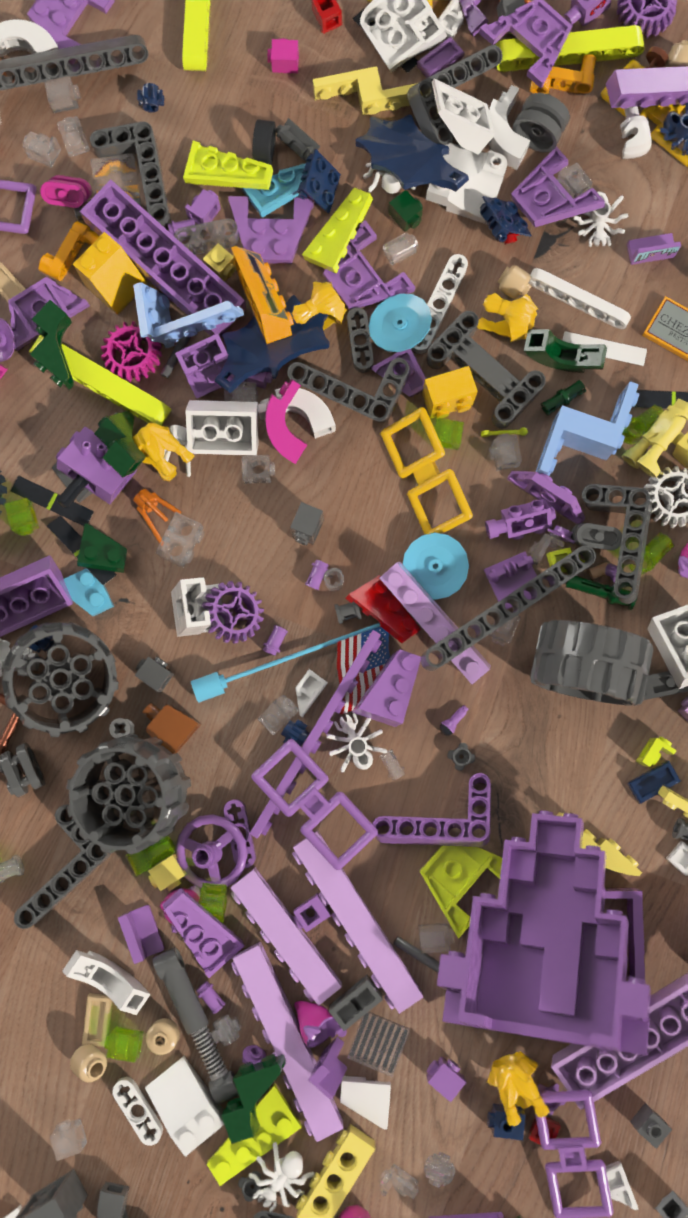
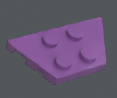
M45 277L8 300L9 311L11 312V328L15 337V349L18 351L38 338L39 334L35 331L37 326L31 319L49 300L67 313L69 318L80 313L90 305L85 299L79 298L70 290L59 286L53 280Z
M511 471L507 477V480L536 499H546L549 506H553L555 511L575 524L583 523L585 520L577 498L572 495V491L564 486L559 487L552 482V478L548 475L528 471Z

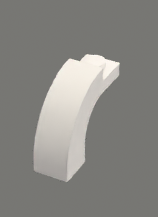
M8 20L0 23V58L15 50H25L35 54L59 49L51 35L44 28L33 22Z
M511 85L507 93H502L499 101L493 99L489 113L495 135L488 144L492 151L505 156L509 167L517 170L527 153L530 140L515 133L507 122V116L516 102L519 88Z
M281 388L275 389V394L278 398L281 397V394H279ZM299 388L287 407L286 412L302 415L308 421L314 438L336 432L334 419L326 404L315 394ZM269 398L262 400L258 404V414L261 420L265 419V410Z
M76 950L63 969L66 977L96 987L105 993L119 1010L137 1015L150 996L146 988L130 973L111 960L92 951L84 953Z

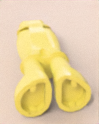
M678 399L673 406L669 405L659 415L649 431L642 435V439L623 453L621 456L623 460L636 469L640 467L647 475L656 478L660 473L657 463L659 456L663 451L667 450L668 445L681 432L686 420H688V402Z

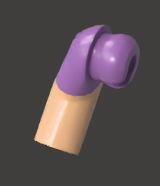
M605 562L588 569L592 580L607 575L615 582L617 565Z

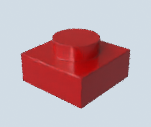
M535 1116L528 1133V1138L541 1145ZM546 1117L550 1139H556L561 1125Z

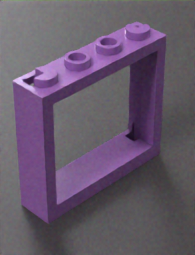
M605 888V899H627L630 977L645 980L642 891L637 888Z

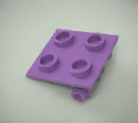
M526 551L484 569L498 602L537 576L532 566L534 564L531 556H527ZM524 590V596L528 600L531 599V594ZM505 603L506 609L512 607L511 604Z

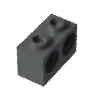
M301 502L290 527L296 542L305 546L308 543L314 545L324 522L323 511Z
M365 975L329 1005V1012L343 1031H345L383 1000L382 993L370 977Z

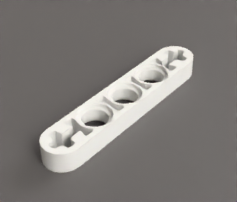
M455 254L450 257L427 305L430 308L431 317L435 320L436 325L430 328L424 338V344L420 347L416 345L411 348L417 354H424L428 351L462 282L468 266V261L463 255ZM459 262L461 267L458 268L456 275L452 274L454 265ZM450 280L454 283V288L447 290L443 288L442 283ZM436 299H441L445 302V307L436 309L433 306V302Z
M535 268L530 274L529 284L534 288L615 328L625 329L631 319L627 311L542 269Z

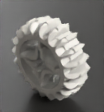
M675 466L672 470L666 467L663 469V472L660 470L656 478L650 477L648 479L650 484H646L644 487L649 492L652 501L651 514L654 513L656 515L653 520L656 522L662 519V526L667 525L669 522L671 528L676 527L677 524L679 527H683L688 523V510L680 514L672 513L677 506L688 507V494L684 489L685 487L688 490L687 468L682 469L680 472L678 466ZM665 481L676 482L672 488L667 486L665 488L660 487L661 483ZM674 492H675V499H677L675 502H674V500H673V499H674V496L672 495ZM659 499H661L664 502V507L661 505Z

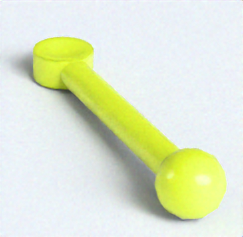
M522 427L520 430L481 431V437L511 434L525 436L528 430L526 427Z

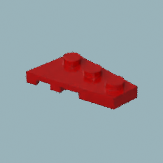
M380 575L345 597L350 603L355 602L362 608L361 612L365 615H371L379 621L380 627L400 643H404L421 630L401 602L381 581Z

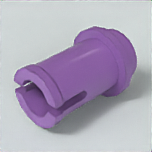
M194 218L179 222L172 220V223L168 224L169 232L176 239L180 235L197 233Z
M316 559L315 563L311 564L313 568L305 585L319 590L323 577L329 569H327V563Z
M274 625L267 643L263 644L265 646L263 651L273 656L280 653L279 647L288 631Z
M206 981L196 990L198 993L197 997L202 998L212 1010V1013L215 1014L226 1003L212 988L213 984H209Z

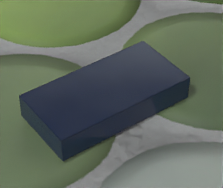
M665 761L627 782V785L638 804H641L658 795L662 785L670 788L681 781L670 761Z

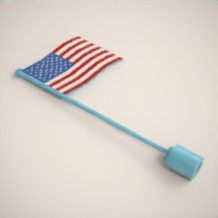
M379 622L225 678L223 674L219 676L218 672H214L192 680L191 685L196 699L200 703L224 694V689L228 687L227 683L335 643H337V673L340 685L372 630L381 634L379 640L382 641V644L376 653L371 652L367 660L370 663L364 673L359 672L355 680L358 683L351 694L347 692L342 699L346 703L340 711L341 715L352 711L358 705L367 689L372 685L390 658L389 633L380 627Z

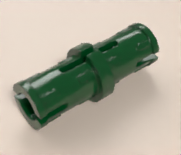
M577 380L564 390H558L553 397L540 404L542 410L548 416L562 405L568 406L571 403L570 401L586 392V389H584L586 388L581 380Z

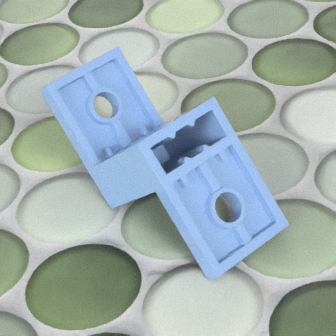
M633 382L627 384L618 397L610 422L562 405L553 420L535 472L550 476L557 463V459L554 458H556L562 446L607 460L611 454L615 455L617 449H620L625 436L622 433L624 428L628 427L632 418V414H629L632 406L636 405L639 398V393H636L639 384Z

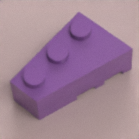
M401 649L393 653L352 713L393 727L403 724L421 657Z

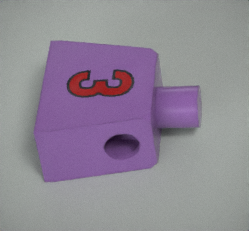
M571 0V9L564 14V19L571 25L578 20L582 26H586L609 9L612 0Z

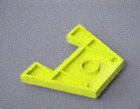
M441 845L421 868L420 873L459 939L470 926L471 917L457 905L458 901L486 868L500 879L503 857L479 847Z

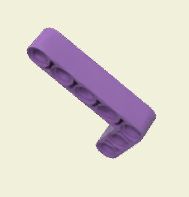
M476 773L470 778L468 819L381 816L376 818L372 824L377 830L383 825L390 828L386 834L378 833L375 836L376 839L381 843L485 846L490 840V779L483 773ZM477 783H484L486 788L478 791L474 789V786ZM480 805L485 807L486 811L482 814H476L473 809ZM406 826L413 828V832L409 835L401 833L402 829ZM434 827L437 829V832L433 836H427L425 834L426 829ZM452 828H458L461 830V834L457 837H451L449 831ZM476 829H483L486 833L482 838H476L473 836V832Z

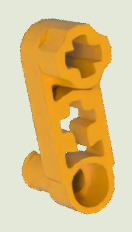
M591 54L583 56L581 71L553 67L542 88L531 80L530 92L548 94L550 89L581 94L592 92L595 80L593 73L596 57Z
M76 221L66 235L56 255L53 256L46 253L42 256L39 263V271L58 281H62L84 243L92 245L100 236L91 231L90 227Z

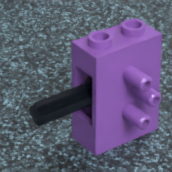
M84 427L80 432L76 431L70 439V444L66 448L62 447L56 455L57 469L73 479L58 497L57 502L62 507L69 508L84 488H86L108 504H111L135 475L137 469L134 473L122 478L102 458L108 451L106 449L107 446L93 431Z

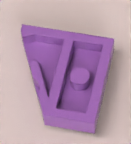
M412 349L397 352L371 367L374 372L384 377L390 362L395 358H402L407 361L411 370L402 392L409 397H413L423 391L424 381L427 378ZM397 364L394 367V374L398 376L404 374L406 370L405 365Z

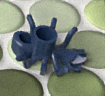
M688 102L685 106L684 115L680 116L674 111L669 112L663 122V128L660 129V132L664 133L665 141L673 138L678 139L671 144L672 150H675L685 140L681 153L682 156L688 155Z

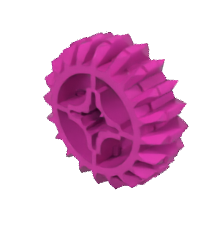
M132 321L130 326L123 322L122 328L115 325L116 331L113 333L108 330L110 338H103V342L106 345L101 346V351L104 353L101 355V358L105 361L106 369H110V372L122 379L126 377L128 382H131L133 377H135L136 381L140 382L141 375L148 379V371L155 373L153 365L160 366V361L157 358L162 357V353L159 351L162 348L161 343L152 342L149 337L142 338L139 326L137 327L134 321ZM142 340L148 343V353H144L143 349H141ZM116 350L122 354L121 364L115 360Z

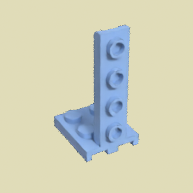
M142 282L133 285L141 337H149L152 342L163 343L165 348L175 346L174 343L178 342L180 338L195 336L199 331L214 329L216 325L233 322L236 318L244 315L241 307H235L232 302L225 301L172 321L169 311L170 302L166 295Z

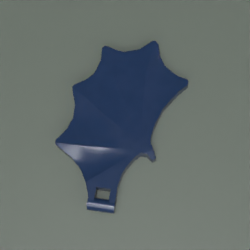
M407 115L395 121L371 117L370 128L366 135L355 139V145L370 154L371 168L393 174L399 180L404 190L431 183L456 192L469 181V176L466 173L454 168L444 159L443 156L449 154V146L436 144L419 131L412 115Z
M292 295L285 303L286 308L284 310L285 312H290L292 316L294 306L302 303L295 295ZM318 313L312 316L305 324L296 323L293 319L294 325L291 326L292 336L266 344L257 320L253 315L251 321L245 327L223 334L228 358L221 373L215 378V382L231 393L243 381L253 375L270 372L273 379H276L280 368L294 358L312 351L328 349L330 342L325 337L323 325L328 315ZM229 376L233 378L230 382L227 380Z

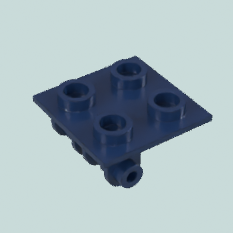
M314 149V153L306 158L305 168L301 176L302 182H300L297 190L298 197L307 199L310 196L327 214H330L341 174L317 149Z
M482 197L485 203L480 206V214L496 240H499V242L505 241L509 232L528 237L532 236L527 228V222L521 218L518 213V207L513 202L502 201L496 197Z

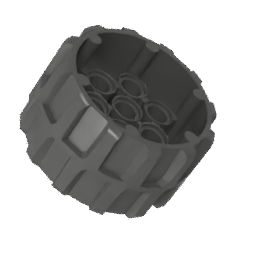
M566 620L544 622L540 627L530 676L531 683L540 688L576 698L624 706L641 705L645 697L653 645L650 643V640L612 627Z
M72 622L42 623L37 628L21 635L4 661L2 687L6 705L22 721L23 726L28 729L34 728L47 732L51 737H59L62 733L73 731L83 733L88 730V725L92 724L100 716H106L110 711L109 704L119 686L115 667L116 660L106 644L90 630ZM63 635L76 636L93 645L90 648V653L88 655L76 653L70 656L68 648L60 643ZM52 636L54 644L50 645L47 649V657L45 659L39 656L33 657L30 660L24 658L22 653L30 645L42 638ZM56 648H61L65 651V656L61 660H54L51 657L52 651ZM84 658L87 661V665L83 670H76L74 668L76 659ZM94 659L102 660L104 682L102 689H94L90 679L85 677L91 671V661ZM33 663H43L45 666L44 671L41 674H34L30 670ZM15 666L18 668L25 666L29 677L36 680L30 684L28 696L20 695L18 697L15 692L12 680ZM58 672H63L67 675L66 681L62 684H57L53 681L54 675ZM80 682L89 684L88 691L83 694L76 692L75 689L76 685ZM37 686H43L47 692L44 697L37 698L32 693L33 689ZM59 696H66L69 699V703L65 707L56 706L55 700ZM91 696L96 698L94 703L85 711L67 718L66 713L72 709L74 698L80 700L88 699ZM49 700L53 710L59 713L58 719L39 716L28 709V704L31 702L43 704Z
M136 734L125 735L101 743L96 749L83 754L77 760L78 769L73 777L67 779L66 789L69 790L70 803L67 807L69 817L73 816L75 823L80 829L79 835L85 841L89 839L99 845L101 851L111 854L117 850H126L129 854H135L175 830V824L178 819L187 814L189 809L186 797L187 789L191 787V779L185 776L180 761H182L181 756L178 753L172 754L161 745L163 741L157 737L141 739ZM128 753L136 756V764L132 765L127 759H120L119 755ZM107 761L108 765L104 769L106 780H99L102 767ZM116 766L122 771L121 777L116 773ZM139 768H141L144 771V778H141L139 776ZM155 776L157 777L158 782L153 781V778ZM105 786L109 790V796L104 793ZM127 788L132 791V798L127 795ZM149 790L155 793V800L150 798ZM153 807H162L158 822L152 825L150 821L155 813ZM115 808L119 810L120 818L115 815ZM137 810L142 812L143 820L137 816ZM124 821L132 828H139L141 832L123 828Z

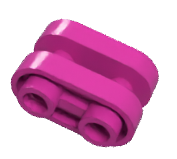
M55 175L41 186L40 193L43 200L48 204L78 208L91 197L92 189L90 184L84 179Z

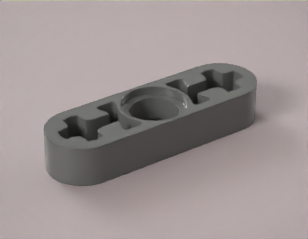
M355 307L347 314L353 365L358 372L366 373L372 369L374 360L368 318L365 310ZM355 315L362 318L360 319V329H356V321L353 320ZM358 335H363L367 341L364 345H357L354 342V338ZM363 351L365 360H367L365 366H362V363L359 362L361 359L360 352Z

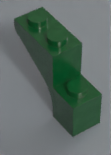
M49 300L31 319L37 326L35 331L44 339L30 355L35 360L33 365L42 373L45 371L52 375L50 379L58 387L64 385L70 390L74 385V380L62 349V338L67 328L73 322L67 313Z
M129 410L122 413L117 412L112 416L106 415L99 421V428L94 433L107 446L106 449L108 451L102 458L122 478L134 473L146 458L133 441L134 415Z
M271 1054L264 1057L259 1063L253 1064V1062H248L239 1067L233 1080L240 1098L229 1101L221 1115L231 1144L255 1136L260 1127L256 1114V1103L281 1074L286 1064L284 1054L279 1056Z

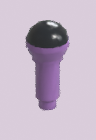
M463 705L450 719L442 721L439 727L441 733L446 736L452 735L455 732L456 725L469 709Z

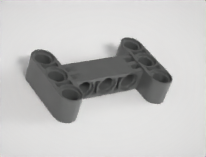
M464 311L430 345L426 359L427 364L432 369H441L450 359H453L461 368L469 366L473 378L500 402L492 415L493 424L501 429L506 428L540 394L546 382L545 376L542 372L534 370L529 372L521 381L515 378L472 339L476 333L479 319L473 311ZM470 322L473 326L468 328L462 323ZM454 337L458 342L450 343L447 339ZM439 353L443 357L441 359H435L432 357V354ZM528 381H536L539 387H532ZM520 396L524 402L517 403L513 397ZM505 412L509 418L501 419L498 413Z

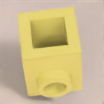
M218 243L203 258L204 264L224 282L236 270L233 255Z
M176 853L148 870L150 873L148 878L154 888L158 887L160 891L167 888L168 891H171L181 884L179 879L187 873L185 870H182L177 862Z

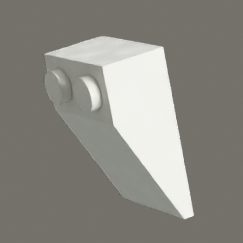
M433 79L432 86L438 114L460 146L466 151H472L479 155L495 135L488 105L441 81Z
M182 1056L145 1087L170 1137L185 1157L224 1125L221 1117L224 1111L223 1107L215 1103L210 1090L185 1056Z

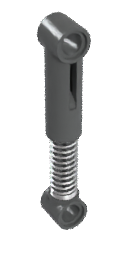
M174 947L153 957L152 960L156 973L163 980L187 1035L192 1034L191 1037H194L193 1041H196L195 1045H198L196 1049L200 1050L198 1053L202 1054L200 1057H203L202 1061H205V1066L207 1065L206 1070H209L208 1074L211 1079L209 1081V1089L215 1103L220 1105L238 1096L239 1094L233 1080L235 1074L232 1070H227L225 1068L226 1065H223L224 1061H221L222 1057L218 1053L217 1045L214 1044L215 1041L212 1040L213 1037L210 1036L211 1033L207 1028L209 1024L208 1019L185 971V964L179 950Z

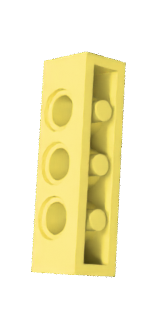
M352 1124L349 1125L347 1130L342 1129L336 1139L338 1145L333 1152L329 1151L323 1160L322 1165L324 1167L320 1174L316 1172L314 1177H312L309 1183V1187H311L307 1195L303 1194L299 1198L295 1207L297 1209L296 1218H333L373 1154L375 1140ZM349 1152L354 1157L346 1161L342 1159L341 1155ZM336 1174L340 1177V1180L331 1182L328 1177ZM318 1196H323L327 1201L319 1204L314 1199Z

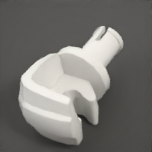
M638 106L624 109L626 120L620 125L622 138L625 139L631 134L635 136L625 143L623 159H632L645 155L651 149L652 143L648 120L645 116H639Z

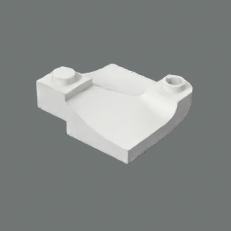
M373 0L364 9L360 18V24L390 72L414 56L426 50H431L447 37L445 29L437 19L427 0ZM372 20L376 21L375 25L369 26Z
M450 143L446 145L449 146V154L443 157L454 168L466 173L469 176V181L456 192L430 183L427 189L426 200L446 206V211L486 224L480 214V206L485 203L482 197L497 198L506 172L507 160L505 156L494 151L480 152L478 155L472 151L464 150L460 145Z

